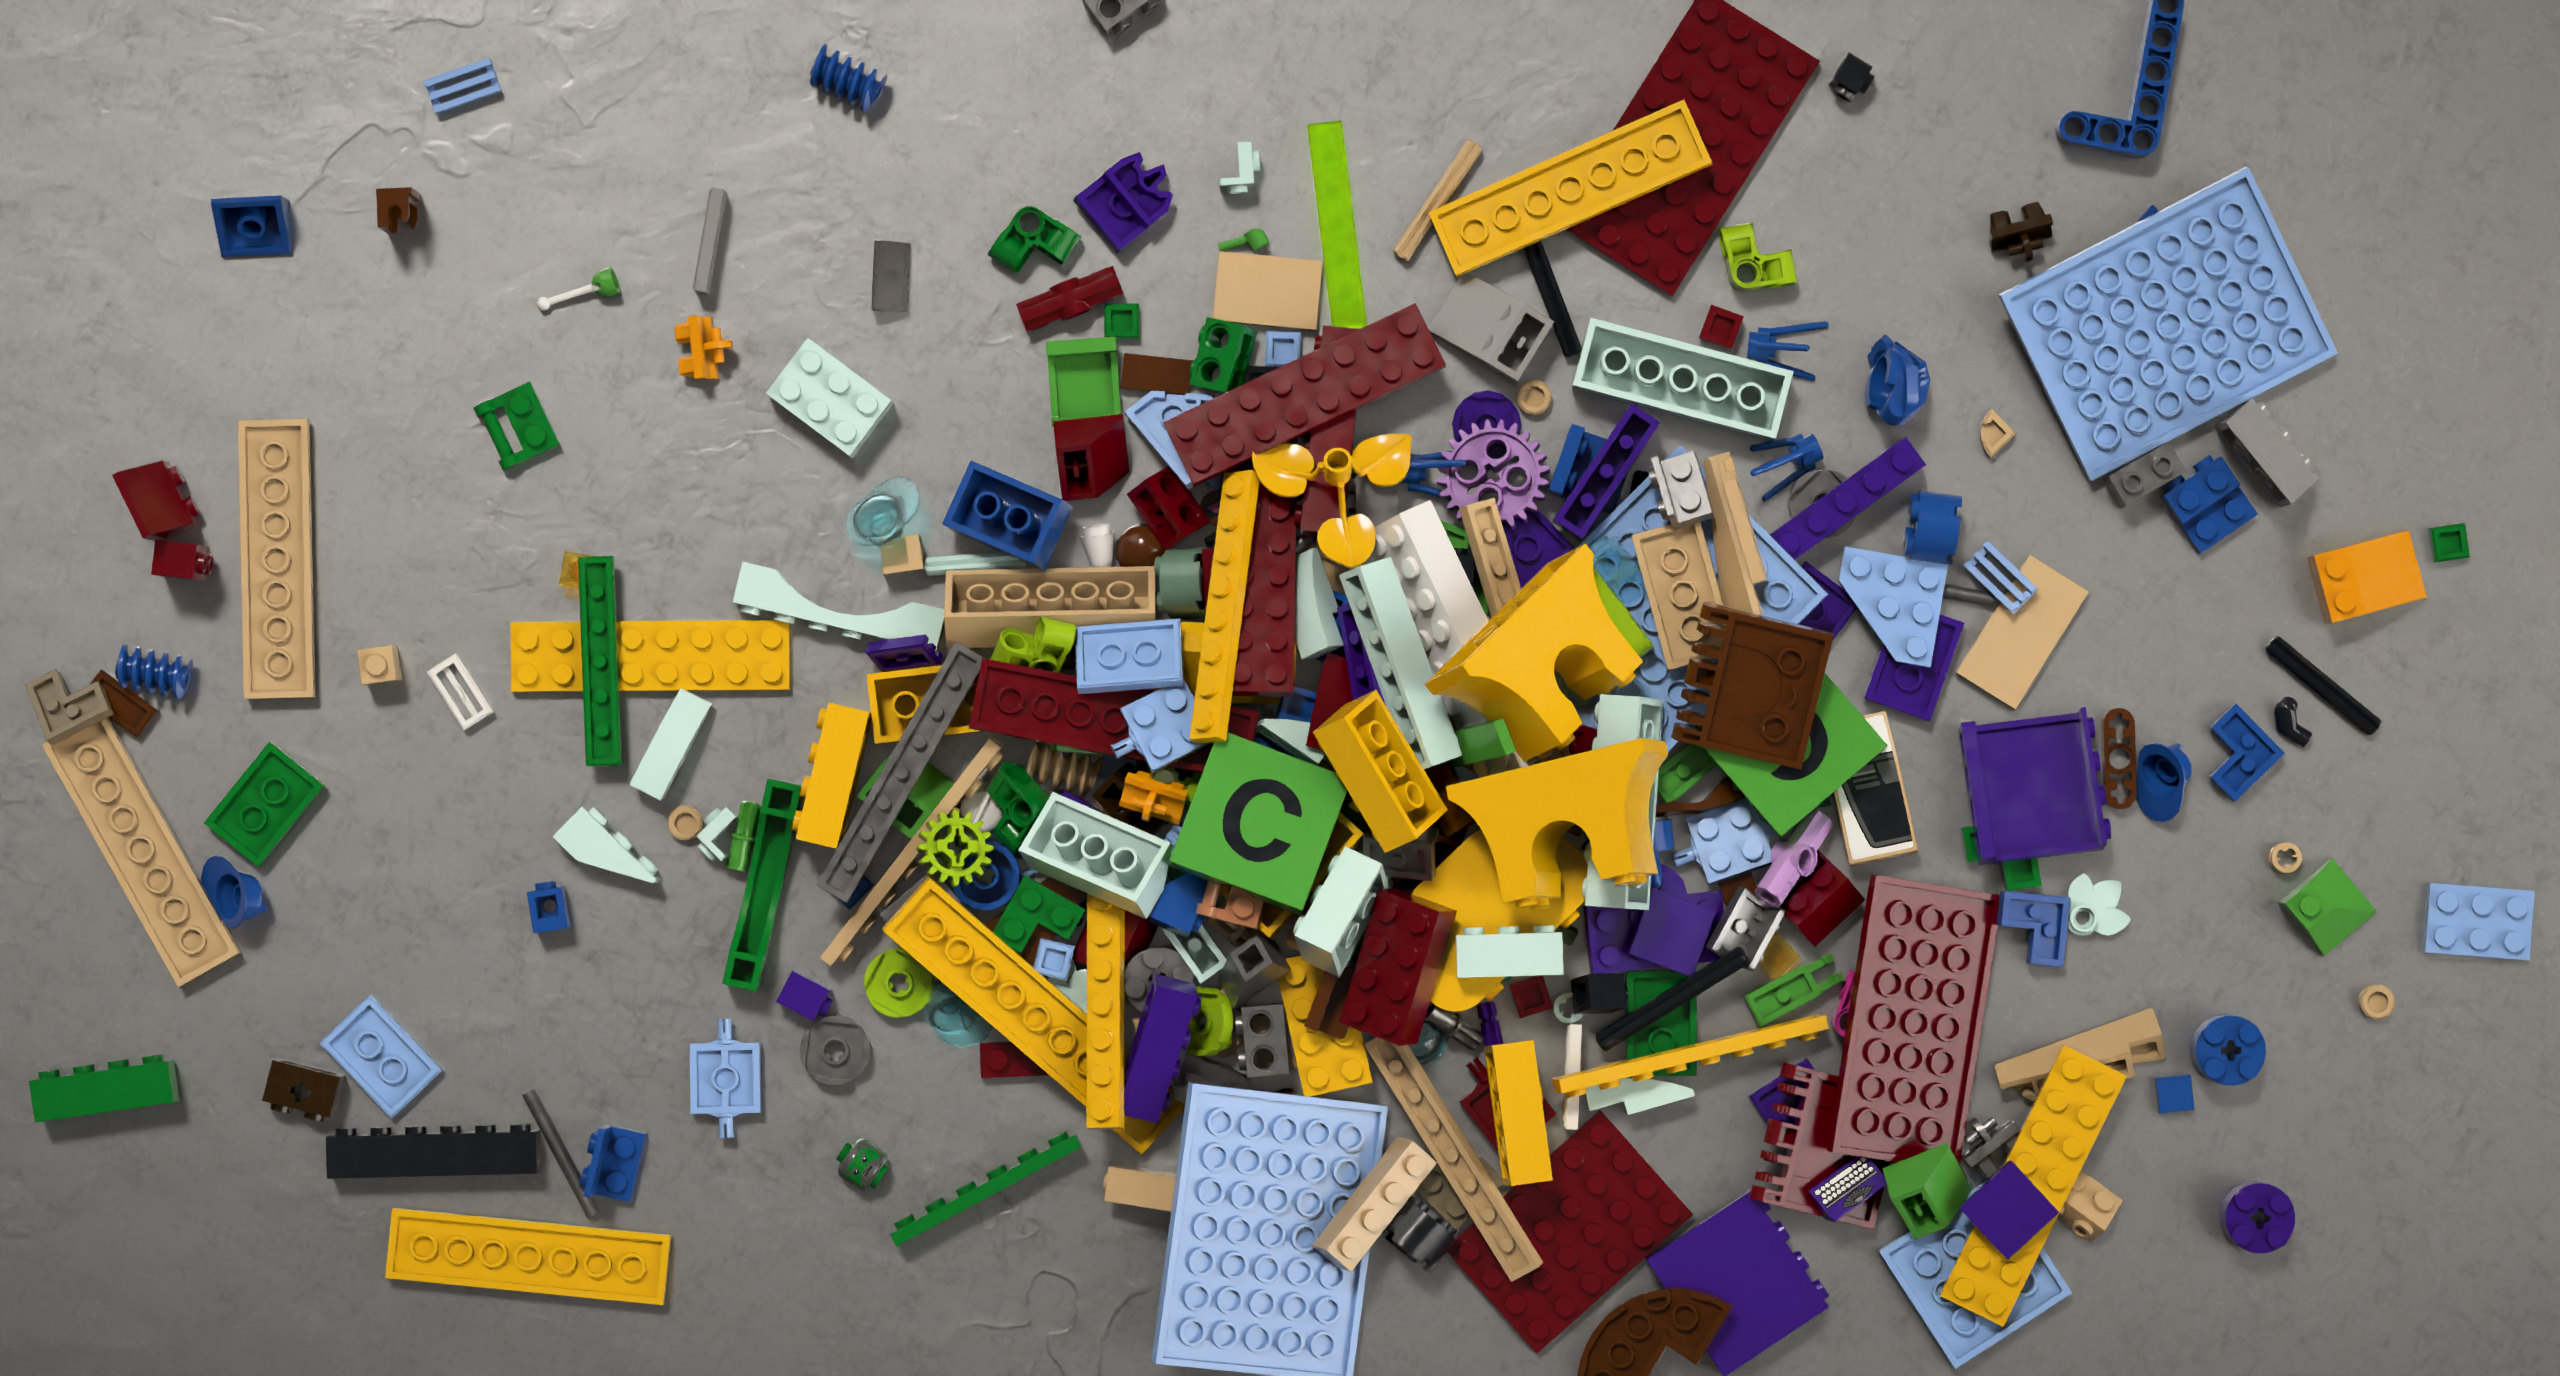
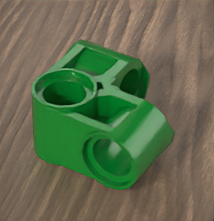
M1026 206L1015 214L1007 228L1002 231L992 245L988 255L1017 274L1030 257L1034 246H1037L1038 250L1060 265H1063L1081 236L1057 219H1052L1038 208ZM1028 213L1036 214L1040 219L1039 227L1033 232H1026L1021 228V219Z
M1008 761L1002 764L989 783L987 791L1003 811L1002 818L995 827L993 834L1016 857L1021 855L1018 850L1050 796L1029 776L1022 766Z

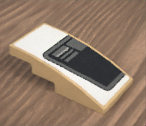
M1886 711L1863 715V717L1888 745L1887 748L1832 793L1850 867L1918 852L1907 796Z

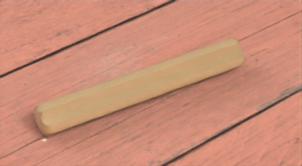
M1469 139L1466 140L1395 246L1393 253L1404 261H1408L1433 225L1428 212L1448 203L1480 155L1482 148L1477 143Z

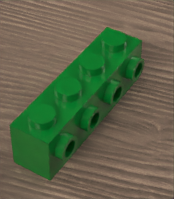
M163 1054L142 1057L143 1064L129 1066L128 1059L107 1062L108 1069L95 1071L94 1064L73 1067L74 1074L60 1076L59 1069L38 1072L39 1079L29 1081L34 1121L36 1123L180 1101L174 1059L164 1061Z

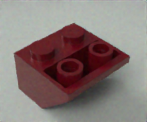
M1123 414L1053 421L1061 495L1064 501L1098 498L1129 473Z
M1819 850L1816 851L1817 865L1814 871L1808 876L1801 875L1783 903L1779 906L1785 910L1784 917L1814 947L1865 901L1851 881Z

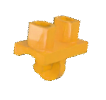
M689 316L687 322L674 327L677 343H691L692 356L679 358V374L681 376L694 377V379H719L717 363H724L723 350L733 348L732 340H722L721 328H713L712 317Z
M1140 770L1136 774L1128 772L1119 806L1142 813L1141 820L1147 822L1150 821L1152 816L1179 825L1188 791L1185 790L1184 784L1175 781L1167 784L1155 781L1150 773Z

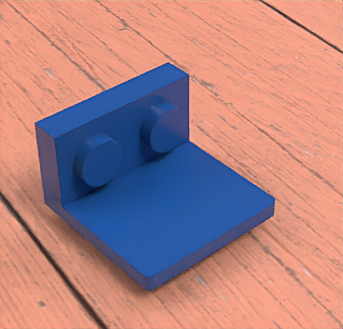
M1571 424L1547 493L1567 499L1607 439L1585 432L1584 427ZM1626 476L1602 510L1603 512L1611 514L1615 510Z
M607 1124L600 1127L595 1133L592 1132L587 1153L593 1155L590 1165L583 1168L579 1187L585 1188L583 1197L591 1198L595 1195L632 1202L647 1133Z

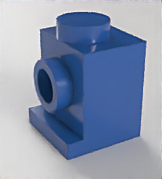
M556 881L535 884L536 891L527 892L533 934L572 928L565 886L556 887ZM549 899L556 903V909L553 913H548L544 909V903Z

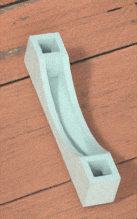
M742 562L733 598V603L741 605L740 612L760 616L761 610L774 612V620L794 624L795 618L808 620V628L827 632L828 627L833 626L842 629V636L858 640L862 639V634L875 636V642L926 634L929 638L928 643H933L936 646L935 651L939 650L945 625L944 609L910 602L895 610L873 615L837 613L822 608L804 598L787 582L780 571L747 562Z

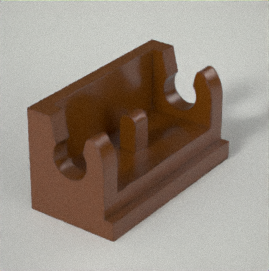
M412 187L376 189L378 228L387 234L398 233V219L406 223L410 215V227L415 229L419 220L418 201H421V194Z

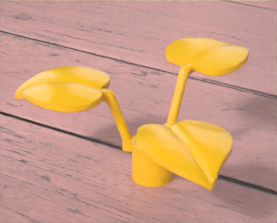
M1399 433L1372 437L1358 444L1353 450L1352 455L1343 448L1330 449L1324 456V462H1318L1317 468L1313 473V456L1306 448L1297 444H1283L1260 454L1252 452V463L1255 473L1263 486L1277 496L1289 498L1300 496L1306 490L1307 480H1315L1322 472L1324 479L1329 484L1337 486L1341 519L1332 518L1325 521L1318 531L1317 542L1319 549L1328 559L1351 569L1360 567L1370 558L1376 543V532L1372 522L1363 514H1356L1347 518L1344 484L1350 480L1352 470L1358 477L1367 475L1368 480L1373 485L1380 487L1393 486L1401 482L1406 477L1410 467L1412 437L1410 434Z

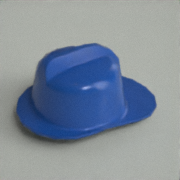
M2151 743L2145 745L2139 752L2136 775V800L2144 814L2154 821H2168L2173 819L2180 811L2184 787L2189 782L2192 774L2191 763L2187 755L2182 751L2181 744L2175 743L2170 746H2164L2163 744Z
M213 856L206 861L202 870L201 882L219 917L228 928L235 929L240 926L242 921L250 920L258 913L266 911L267 904L262 897L261 886L256 877L238 872L222 856Z

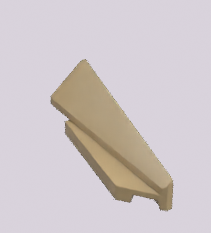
M1729 451L1706 458L1703 462L1707 493L1714 513V518H1711L1720 592L1724 606L1764 616L1755 584L1766 582L1768 578L1732 455Z
M2148 1008L1995 1065V1071L2000 1088L2004 1090L2008 1087L2015 1088L2021 1091L2024 1098L2035 1101L2063 1044L2127 1075L2126 1079L2136 1077L2134 1063L2166 1059L2163 1036L2155 1012L2152 1008Z

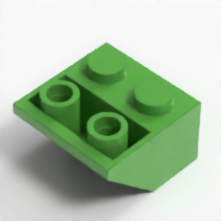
M890 755L857 794V797L863 802ZM928 762L892 825L912 839L954 785V782Z
M1948 1143L1883 1168L1890 1198L1915 1240L1948 1227L1958 1212L1959 1207L1972 1190L1969 1179Z

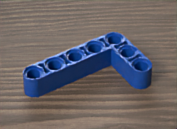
M2158 0L2149 1L2127 120L2071 111L2065 114L2055 127L2056 137L2062 144L2131 158H2144L2157 148L2174 64L2184 0H2172L2174 3V11L2172 13L2162 12L2159 9ZM2154 31H2162L2167 35L2168 44L2166 47H2158L2153 43L2152 33ZM2147 65H2156L2161 69L2162 78L2160 81L2154 82L2147 78L2145 74ZM2141 99H2150L2154 102L2156 106L2154 115L2147 116L2140 111L2139 103ZM2068 120L2077 121L2081 126L2080 136H2069L2064 129L2065 122ZM2108 126L2114 130L2115 140L2113 143L2107 144L2100 139V127ZM2135 133H2143L2148 137V149L2140 150L2135 147L2133 143Z

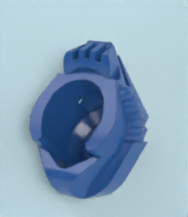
M1884 334L1868 354V361L1872 369L1867 380L1865 402L1868 407L1876 410L1877 414L1888 425H1905L1913 419L1925 404L1930 376L1924 360L1897 341L1894 343L1889 336Z

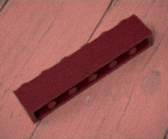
M1323 325L1322 336H1315L1314 351L1359 329ZM1357 410L1311 431V437H1304L1303 447L1311 453L1314 459L1312 473L1317 468L1318 462H1324V456L1330 449L1343 448L1352 455ZM1323 472L1315 480H1307L1303 505H1296L1294 525L1300 526V536L1317 538L1318 531L1325 521L1332 518L1341 519L1338 488L1329 484L1324 479ZM1349 481L1344 484L1345 503L1347 502Z

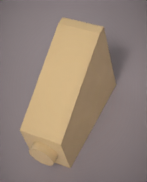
M1109 1166L1108 1173L1103 1181L1104 1201L1171 1212L1176 1173L1125 1166Z

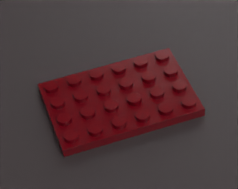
M1601 1110L1549 1154L1552 1181L1515 1185L1502 1196L1543 1261L1538 1268L1511 1282L1474 1222L1455 1238L1457 1241L1447 1252L1536 1353L1540 1352L1693 1215Z

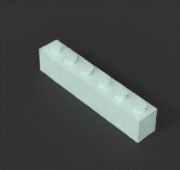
M1391 556L1340 574L1339 577L1386 707L1423 769L1462 756L1457 736L1454 733L1441 695H1433L1424 685L1434 675V672L1429 664L1422 639L1416 628L1409 603L1406 600Z

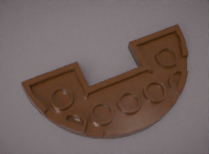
M1686 1287L1661 1288L1635 1296L1610 1312L1594 1330L1583 1351L1577 1376H1650L1668 1346L1697 1365L1735 1305L1712 1293Z

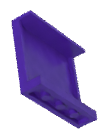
M2086 707L2080 708L2078 713L1983 725H1976L1975 721L1960 724L1958 734L1978 865L2099 851L2105 848L2107 839H2111V826L2108 818L2103 819L2101 806L2106 805V794L2104 785H2098L2096 772L2101 770L2100 756L2098 750H2092L2091 738L2095 737V724L2093 717H2087Z
M1749 1188L1745 1190V1194L1661 1250H1655L1645 1257L1664 1288L1686 1287L1699 1289L1724 1298L1735 1305L1707 1350L1723 1376H1727L1829 1308L1825 1302L1829 1294L1819 1279L1812 1282L1805 1272L1810 1267L1799 1250L1794 1253L1785 1242L1791 1238L1780 1221L1772 1222L1766 1213L1771 1209L1768 1203L1749 1198L1751 1192Z

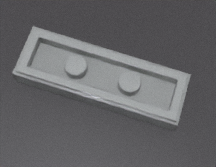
M712 188L709 191L693 289L698 294L709 295L727 195L724 189Z

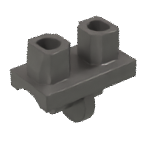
M1975 1117L1969 1121L1974 1131L1968 1134L1965 1140L1970 1146L1980 1138L1983 1141L1961 1157V1159L1968 1167H1974L1986 1179L2001 1168L1990 1153L2001 1145L2004 1151L2009 1154L2019 1134L2018 1131L2021 1130L2016 1122L2011 1119L1991 1135L1988 1132L1998 1125L1993 1117H1990L1983 1124Z

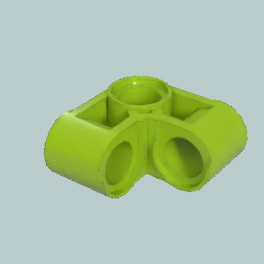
M1753 222L1719 228L1720 246L1725 259L1728 280L1735 290L1747 292L1764 288H1779L1798 283L1792 249L1759 255L1753 232ZM1747 266L1751 268L1754 273V279L1751 283H1743L1738 279V267Z
M1040 616L1034 635L1018 629H1005L1001 632L990 660L1059 673L1066 656L1070 653L1073 646L1076 625Z

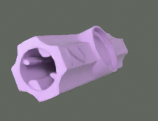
M1814 809L1800 821L1788 841L1780 840L1774 845L1771 851L1772 865L1754 890L1758 899L1764 901L1768 906L1779 908L1801 875L1808 876L1814 871L1817 865L1816 851L1834 826L1828 816Z

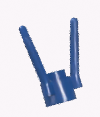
M1824 321L1776 328L1758 327V332L1749 331L1747 359H1756L1755 361L1791 370L1794 371L1793 376L1814 381L1816 377L1813 374L1768 359V357L1775 358L1776 350L1807 352L1810 350V346L1776 342L1777 337L1770 336L1827 328L1829 324Z
M1802 433L1790 438L1750 446V450L1755 452L1793 445L1788 448L1789 454L1750 471L1752 476L1767 472L1791 461L1796 467L1801 465L1800 468L1762 496L1763 501L1769 500L1803 474L1816 469L1815 463L1823 460L1821 447L1814 434L1803 437Z
M1441 452L1410 454L1408 473L1399 483H1408V491H1419L1441 498L1440 493L1443 490L1421 484V481L1428 480L1429 468L1463 467L1466 465V461L1441 460L1444 459Z

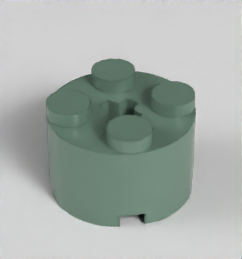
M1211 547L1166 550L1163 556L1155 558L1154 570L1160 584V591L1156 596L1159 612H1166L1171 619L1205 617L1201 550Z

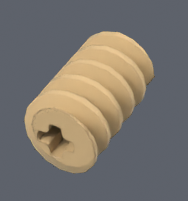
M1035 741L1026 771L1031 778L1038 772L1040 784H1045L1052 777L1053 788L1056 789L1063 781H1066V791L1069 793L1079 785V796L1084 797L1090 789L1092 792L1094 790L1103 757H1099L1094 765H1092L1090 754H1085L1081 760H1077V753L1070 752L1067 756H1064V752H1052L1048 748L1047 743H1044L1041 748L1038 747L1037 741Z

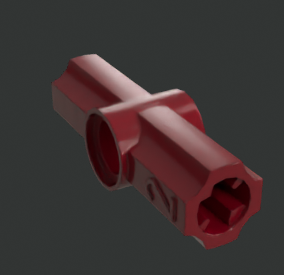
M1111 266L1081 279L1075 277L1050 287V291L1019 302L1016 306L1025 329L1029 332L1060 319L1065 321L1090 311V307L1124 295L1114 267Z

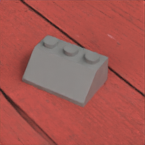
M2252 398L2229 414L2215 428L2279 507H2284L2294 503L2318 480L2314 475L2317 469L2307 456L2303 454L2300 457L2292 448L2295 442L2289 433L2282 427L2278 430L2271 422L2270 418L2273 415L2268 407L2260 400L2256 403Z

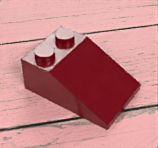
M162 460L119 471L112 475L142 538L152 541H167L200 525L196 516L200 515L199 509L191 496L186 498L180 486L185 481L176 465L171 466L169 462Z

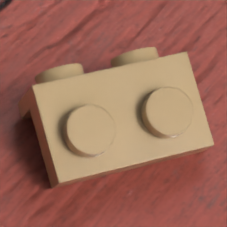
M2081 1170L2057 1219L2068 1226L2076 1236L2092 1242L2106 1230L2123 1200Z

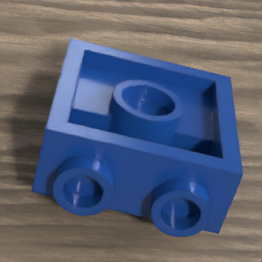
M2211 455L2205 457L2193 466L2196 471L2194 474L2186 479L2180 475L2164 485L2167 492L2160 496L2198 554L2204 552L2258 515L2239 487L2241 484L2222 456L2214 460Z

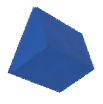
M281 195L211 199V208L221 257L291 254L288 199Z

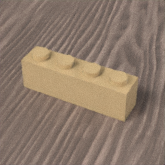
M1397 1137L1312 1246L1336 1267L1352 1272L1437 1162L1414 1141Z

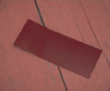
M1329 652L1326 654L1317 688L1306 746L1322 750L1313 731L1342 706L1353 701L1346 658Z

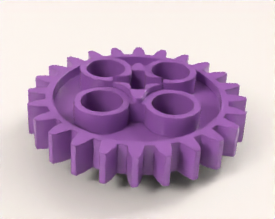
M1486 419L1484 429L1479 430L1478 426L1472 423V434L1470 435L1460 429L1459 433L1462 440L1457 442L1450 439L1448 442L1453 449L1452 453L1442 451L1441 455L1445 460H1465V466H1476L1478 474L1471 480H1465L1460 477L1463 467L1437 468L1439 472L1446 474V476L1437 479L1439 486L1447 487L1440 493L1441 499L1452 498L1446 506L1447 510L1450 512L1457 508L1480 502L1484 494L1492 492L1499 496L1496 505L1502 523L1507 522L1513 530L1515 529V518L1519 517L1523 522H1528L1525 511L1528 509L1537 513L1538 508L1534 500L1545 501L1546 499L1545 495L1539 491V488H1548L1550 486L1549 481L1541 478V476L1550 473L1549 467L1539 465L1547 459L1546 454H1535L1540 447L1539 441H1533L1528 444L1527 442L1531 436L1528 430L1519 436L1517 435L1518 425L1516 423L1508 431L1505 430L1504 420L1501 419L1497 428H1492L1489 419ZM1495 445H1502L1507 449V452L1503 458L1495 460L1488 456L1489 449ZM1514 457L1519 458L1516 464L1504 468ZM1492 470L1494 473H1498L1500 480L1494 482L1492 479L1488 480L1487 472ZM1516 472L1524 473L1527 476L1525 484L1520 487H1513L1508 483L1509 477ZM1480 484H1483L1476 490V492L1473 495H1468V491L1471 488H1475ZM1460 510L1456 515V519L1459 522L1462 521Z

